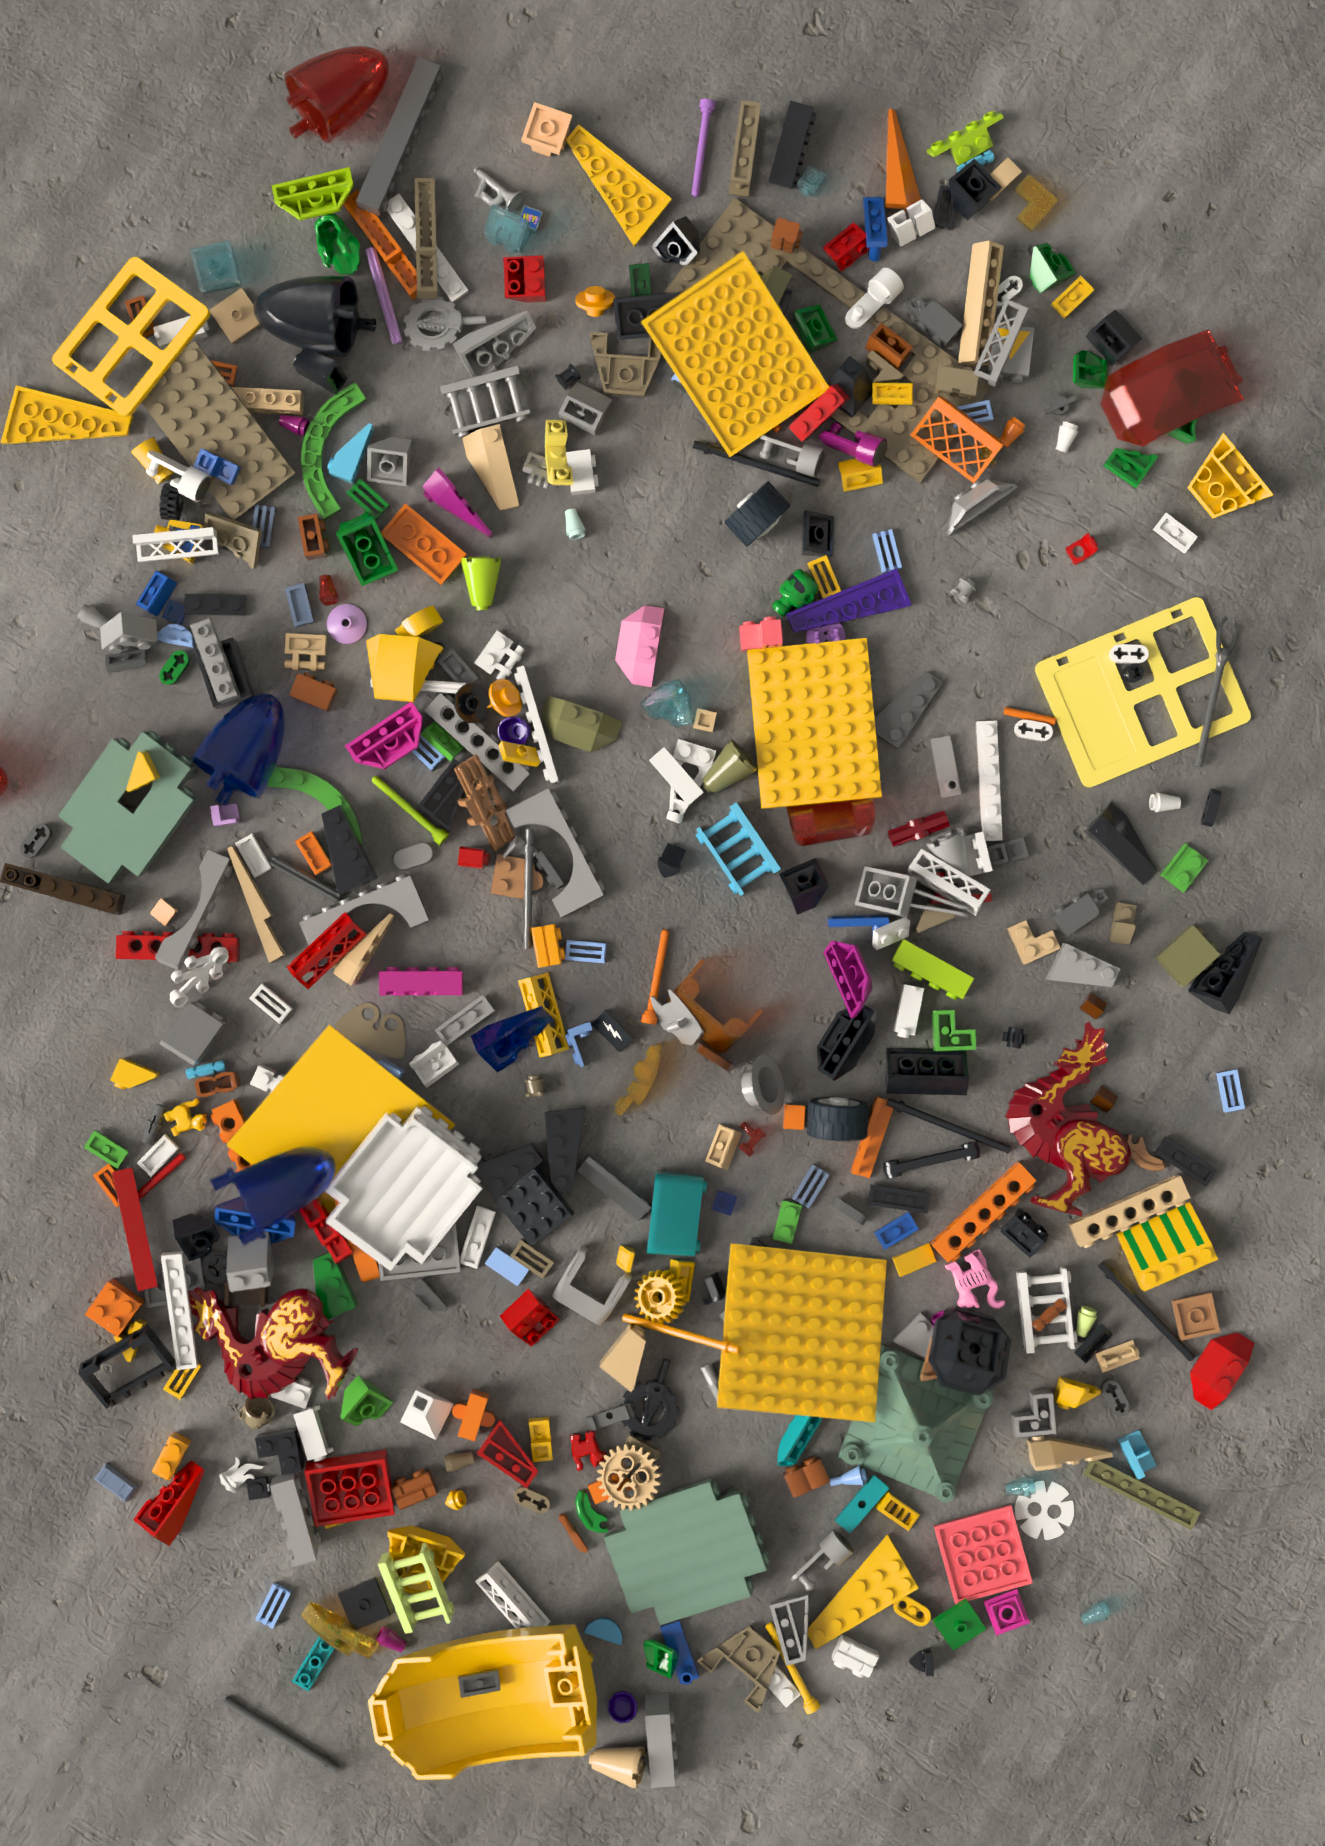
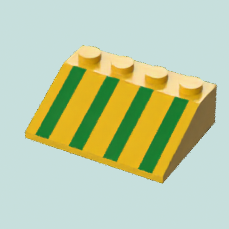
M1190 1202L1168 1210L1164 1214L1154 1216L1146 1222L1138 1223L1126 1231L1116 1233L1139 1288L1144 1292L1218 1260L1214 1248Z

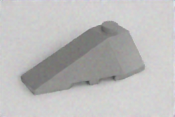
M528 311L471 332L454 342L453 346L469 374L474 378L496 372L498 370L497 367L503 360H507L511 356L510 353L529 337L536 329V326Z

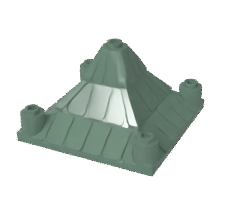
M882 1344L880 1349L875 1422L851 1420L837 1456L847 1464L863 1466L937 1496L942 1502H950L956 1495L955 1486L984 1413L993 1403L994 1389L991 1388L985 1393L975 1396L940 1386L937 1378L921 1381L923 1360Z

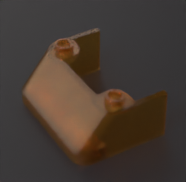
M701 959L674 992L680 997L705 1031L701 1038L717 1052L723 1053L728 1051L740 1039L763 1011L758 1008L746 1023L739 1018L730 1019L724 1026L694 1001L700 988L692 976L704 963ZM670 996L667 998L666 1003L671 1002Z

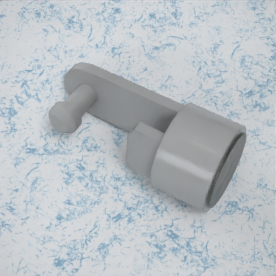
M760 436V439L765 440L763 450L760 451L761 458H770V451L774 443L800 452L798 461L791 458L787 459V463L796 466V472L814 478L818 475L825 456L824 448L805 443L803 447L770 436Z
M832 1530L819 1543L821 1550L791 1578L792 1582L799 1579L805 1586L806 1591H811L815 1587V1583L811 1582L804 1572L824 1553L831 1559L824 1566L826 1570L834 1563L841 1566L854 1553L850 1543L839 1532Z

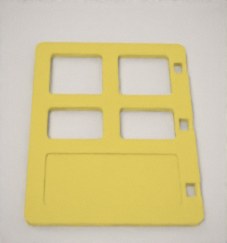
M1194 597L1040 661L1036 665L1035 672L1056 718L1057 725L1080 780L1085 787L1096 786L1200 742L1203 726L1196 729L1191 727L1176 688L1215 672L1217 667L1215 659L1217 632L1201 598ZM1181 609L1183 615L1173 619L1171 612ZM1193 617L1209 652V658L1171 674L1166 668L1153 633L1183 619ZM1124 632L1126 639L1116 643L1114 636ZM1138 640L1140 645L1145 646L1148 650L1147 661L1153 673L1154 681L1132 691H1127L1115 663L1109 658V651L1115 645ZM1067 656L1069 663L1059 666L1056 660ZM1229 661L1224 666L1221 683L1233 711L1230 715L1212 722L1209 738L1245 724L1251 718L1250 711ZM1156 695H1161L1176 728L1177 736L1158 745L1150 746L1134 710V705Z

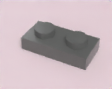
M137 648L122 651L118 654L106 655L105 668L107 673L146 666L147 652Z
M540 851L535 854L537 859L534 862L540 871L543 869L546 871L548 876L545 878L551 887L556 886L560 888L563 886V881L544 853Z
M497 1668L458 1676L461 1698L501 1690Z

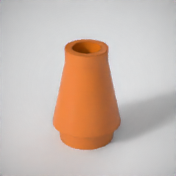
M1015 417L1007 421L1000 440L1004 442L1003 446L1006 448L1024 432L1023 429L1026 426Z

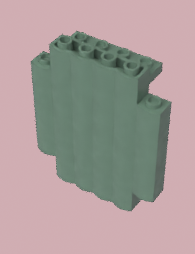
M712 1478L656 1495L655 1499H648V1505L645 1506L642 1503L641 1509H638L636 1505L632 1511H630L628 1505L625 1510L621 1508L620 1514L625 1527L606 1533L604 1539L631 1613L654 1606L660 1625L751 1597L754 1584L748 1576L766 1571L770 1558L767 1551L764 1552L762 1548V1536L760 1532L757 1533L756 1519L754 1514L749 1512V1500L746 1494L743 1495L742 1489L737 1490L735 1486L729 1488L727 1494L718 1496L720 1494L719 1486L713 1482Z

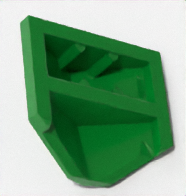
M1079 351L1073 358V383L1080 388L1106 389L1108 361L1101 359L1093 352Z
M644 1640L643 1650L647 1660L646 1667L671 1679L679 1654L674 1649L655 1640Z

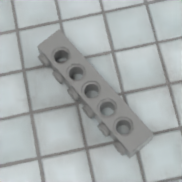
M440 693L424 711L471 754H478L481 763L512 791L516 792L530 776V773L527 772L530 768L527 765L503 761L498 745L500 741L492 734L490 736L483 732L485 727L480 723H468L469 731L461 733L459 726L467 722L463 721L456 713L455 706L453 705L454 699L448 694L443 696ZM449 709L455 712L451 720L444 718L445 711ZM477 736L484 738V744L480 747L474 745V739ZM493 749L499 751V757L496 760H491L488 757L489 752ZM506 763L514 765L512 773L507 774L503 771Z

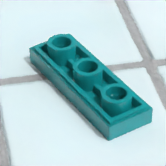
M873 1474L834 1520L850 1534L888 1491L889 1487ZM860 1501H865L863 1506L858 1505Z
M324 1628L292 1679V1682L309 1692L341 1638ZM316 1658L319 1662L315 1663L313 1659Z

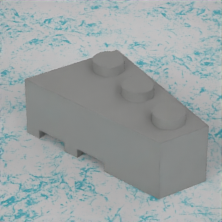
M1062 943L1061 949H1059L1046 977V980L1112 987L1120 968L1071 945Z
M810 1592L776 1600L770 1604L786 1666L806 1661Z

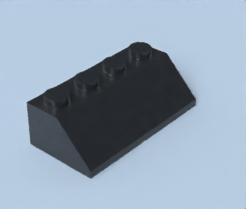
M886 1048V1094L967 1095L969 1073L966 1050L934 1051L933 1049Z

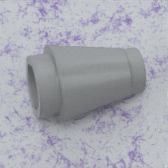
M84 604L77 618L81 619V622L100 628L109 621L91 604Z

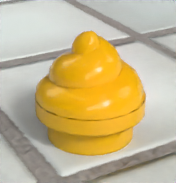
M452 1490L447 1496L445 1504L452 1509L460 1510L466 1505V1495L462 1490Z

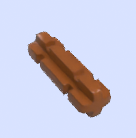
M1060 1298L1054 1302V1306L1048 1307L1040 1315L1039 1319L1036 1318L1032 1322V1326L1038 1332L1043 1330L1045 1324L1048 1325L1059 1315V1311L1063 1312L1067 1308L1066 1303Z

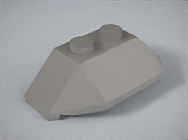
M990 479L984 482L979 480L971 486V491L968 493L963 491L954 498L956 501L952 504L947 534L950 536L1013 493L1017 486L1012 483Z

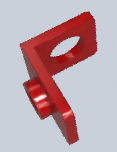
M1089 533L1065 548L1074 565H1077L1099 550L1095 538L1090 536ZM1080 546L1083 548L1084 554L1082 557L1078 558L1073 555L1074 547Z

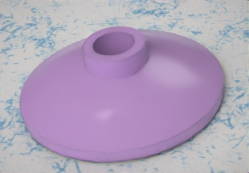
M339 605L328 616V632L339 643H355L366 632V617L354 605ZM344 620H349L350 622L347 627H344L342 624Z

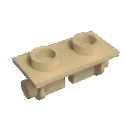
M1133 1340L1095 1354L1102 1373L1140 1359L1138 1348L1135 1347Z

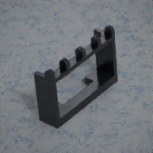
M147 1324L80 1363L78 1375L107 1409L110 1406L116 1405L114 1399L121 1394L128 1398L131 1396L129 1390L140 1384L142 1388H146L148 1384L145 1380L154 1375L161 1379L164 1377V1369L168 1368L169 1371L177 1368L175 1358ZM147 1342L163 1363L109 1394L93 1373L100 1370L101 1364L131 1347L134 1350Z

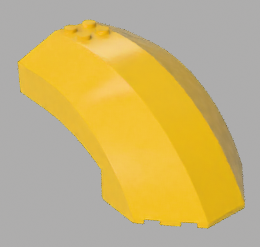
M575 1624L525 1627L489 1632L448 1641L404 1655L394 1661L391 1669L368 1700L375 1741L380 1746L384 1745L391 1752V1756L402 1766L405 1764L413 1772L412 1775L418 1780L452 1779L466 1767L499 1761L536 1757L581 1756L588 1753L596 1745V1689L590 1657ZM498 1669L500 1691L461 1698L458 1682L459 1675Z

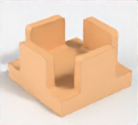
M534 102L521 141L530 145L534 152L551 157L552 153L560 155L561 150L565 148L573 117L571 114Z

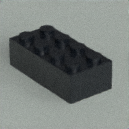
M684 291L614 298L617 340L651 337L641 321Z

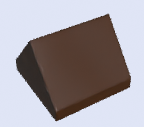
M1090 992L1079 1009L1096 1020L1104 1012L1107 1003Z
M1101 1085L1090 1102L1107 1113L1115 1106L1118 1096Z

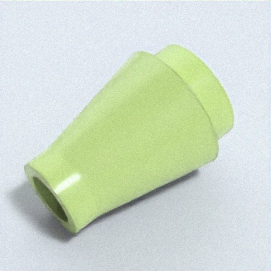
M1082 1306L1081 1310H1078L1076 1328L1078 1336L1087 1337L1088 1332L1098 1317L1096 1315L1097 1310L1088 1306Z

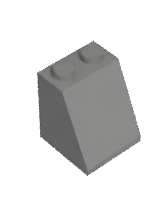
M189 1002L159 1044L192 1065L201 1064L226 1025V1022L222 1021L223 1017L214 1011L211 1014L205 1010L206 1006L201 1002Z
M261 1231L229 1236L226 1274L230 1292L270 1286L276 1266L269 1232Z

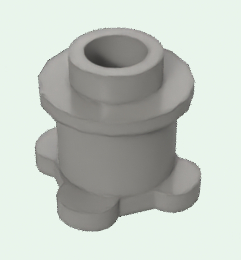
M966 577L965 579L960 578L959 584L950 593L966 604L969 601L968 597L970 594L976 591L975 583Z

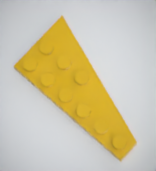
M16 385L1 444L128 436L133 416L123 417L114 410Z

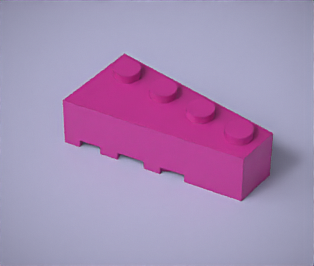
M387 967V971H379V996L463 995V971H459V967H447V971H439V967H427V971H419V967H407V971H399V967Z

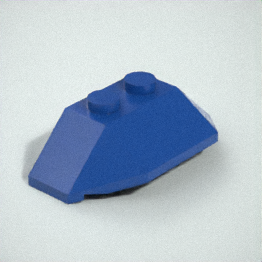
M239 1196L218 1204L215 1208V1224L221 1225L232 1235L268 1231L271 1243H277L287 1238H292L295 1235L296 1218L280 1202Z

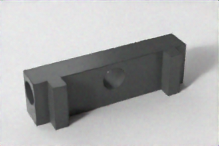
M632 1402L587 1416L586 1421L590 1431H595L599 1428L635 1417L636 1413ZM608 1412L612 1413L613 1417H609Z

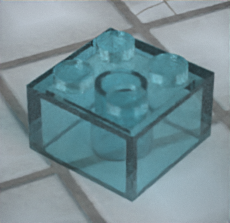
M229 240L190 249L198 287L203 295L242 286L234 247Z

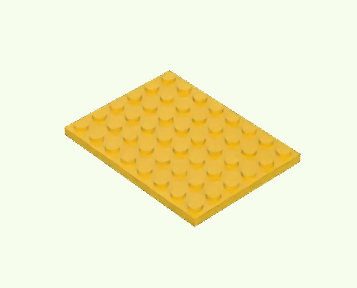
M743 251L641 321L729 457L821 396L829 388Z
M867 638L747 650L761 808L769 809L882 798Z

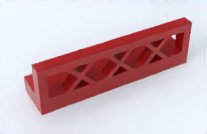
M344 912L296 957L287 968L296 980L307 989H310L367 934ZM353 929L359 932L353 938H348V934ZM342 944V949L339 952H333V948L336 945ZM322 958H328L324 966H318V962ZM307 972H313V976L307 982L302 978Z

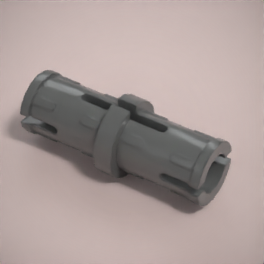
M155 1103L150 1120L146 1122L147 1128L141 1140L143 1143L154 1145L157 1133L163 1126L161 1123L167 1110L166 1106Z

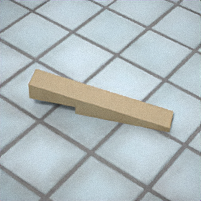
M230 846L227 850L268 961L273 963L286 955L267 921L273 917V914L234 846Z

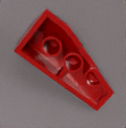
M191 1460L174 1476L173 1482L167 1487L163 1486L159 1490L160 1493L153 1500L149 1499L145 1502L133 1521L154 1538L170 1546L182 1529L205 1470Z

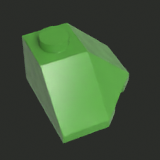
M357 1375L345 1389L341 1419L353 1426L362 1424L363 1420L381 1418L393 1404V1401L370 1381Z

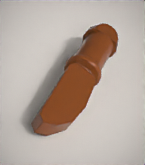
M564 1513L560 1514L559 1521L566 1529L574 1545L581 1552L587 1553L589 1548L576 1531V1528L573 1527L568 1516Z

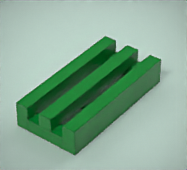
M360 478L346 492L358 505L373 516L376 521L390 507L387 502ZM359 487L365 488L383 507L380 508ZM356 491L358 494H360L368 503H370L378 511V513L375 514L353 493Z

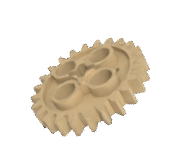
M629 1443L624 1445L623 1450L622 1446L618 1445L617 1452L614 1449L609 1450L611 1456L605 1454L604 1458L606 1461L599 1463L603 1469L597 1470L598 1473L602 1474L601 1477L597 1478V1481H602V1485L598 1489H605L602 1496H609L608 1503L614 1500L615 1508L621 1504L622 1510H625L627 1505L630 1511L634 1510L635 1505L638 1509H641L642 1503L645 1506L648 1505V1499H655L653 1493L660 1491L655 1486L662 1484L661 1481L657 1480L658 1477L662 1476V1473L656 1472L661 1466L654 1465L657 1458L650 1459L651 1451L645 1454V1447L637 1450V1444H634L630 1449ZM625 1457L631 1459V1468L624 1464ZM640 1463V1468L631 1476V1480L625 1483L621 1491H618V1487L627 1479V1474L631 1473L637 1464ZM640 1471H644L647 1474L646 1481L640 1479ZM612 1473L618 1474L620 1478L618 1483L612 1480ZM628 1486L634 1489V1496L627 1494Z

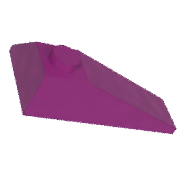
M440 468L436 469L422 486L425 491L423 493L425 498L430 503L434 501L437 506L488 538H492V532L480 517L471 510L468 502L458 494L459 492Z

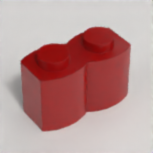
M460 846L458 866L484 869L485 866L489 865L490 854L485 849Z

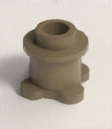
M540 1075L528 1076V1080H524L527 1083L525 1097L544 1096L546 1094V1091H543L542 1081L544 1079L540 1078Z

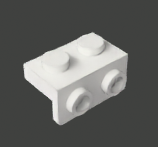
M440 1040L430 1045L429 1049L424 1053L416 1055L409 1065L416 1072L424 1086L429 1087L459 1065L448 1046Z

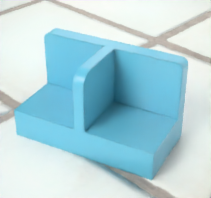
M1139 1430L1117 1439L1134 1476L1138 1480L1145 1477L1144 1472L1156 1467L1151 1450L1147 1447Z

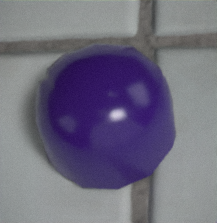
M517 716L508 717L500 722L498 737L500 741L523 745L530 737V726L523 718Z
M626 1691L614 1693L608 1702L610 1717L620 1724L630 1722L637 1714V1700Z

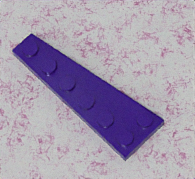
M894 569L786 614L793 633L907 608L912 604L898 570Z

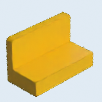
M856 458L838 462L844 492L883 484L880 464L877 467H872L857 461Z

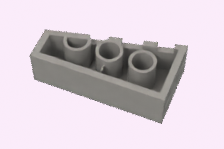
M296 1472L272 1478L270 1488L277 1512H282L280 1514V1523L282 1530H287V1549H292L293 1551L292 1567L316 1561L321 1537L319 1532H315L313 1514H309L308 1511L309 1501L306 1495L303 1496L301 1490L303 1489L301 1478H297Z
M669 1693L645 1694V1719L651 1788L675 1786V1778H679L678 1765H674V1760H677V1747H673L672 1742H676L675 1729H671V1724H675L674 1711H670Z

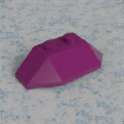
M834 940L829 943L823 953L852 1019L861 1011L873 990L872 979L858 946Z

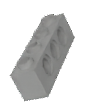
M206 619L190 625L217 701L224 704L240 698V693L214 622L211 619Z

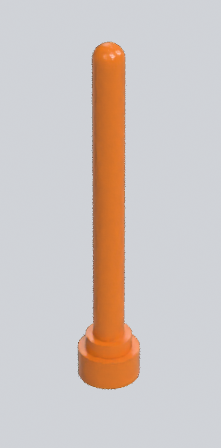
M667 929L661 932L648 1007L641 1018L643 1023L657 1025L658 1017H656L650 997L654 996L656 999L658 997L669 937Z

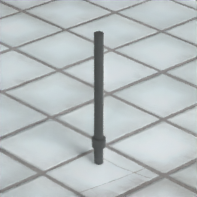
M531 828L525 829V844H523V853H525L523 948H531L532 883L535 845L533 844L534 829Z

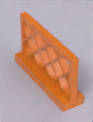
M942 395L936 399L910 435L973 483L976 482L1004 445V442ZM934 409L942 413L943 422H931V413ZM943 424L945 436L934 437L932 426ZM946 424H957L959 434L948 435ZM929 426L931 438L923 439L917 435L921 427ZM971 435L974 437L975 446L964 447L962 436ZM959 436L961 448L949 449L948 438ZM945 439L947 450L938 451L935 448L934 440ZM987 447L992 451V454L989 458L980 459L978 448ZM976 448L977 460L965 461L964 450ZM961 451L963 462L954 463L951 460L950 452ZM978 463V472L974 477L967 472L966 464Z

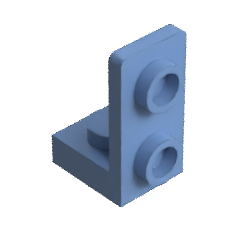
M591 1021L568 1029V1034L565 1035L568 1045H573L575 1053H572L576 1065L580 1064L581 1068L585 1064L575 1036L578 1035L579 1038L590 1035L589 1031L593 1029Z

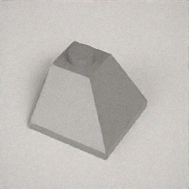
M390 437L368 445L367 481L407 486L411 460V440Z

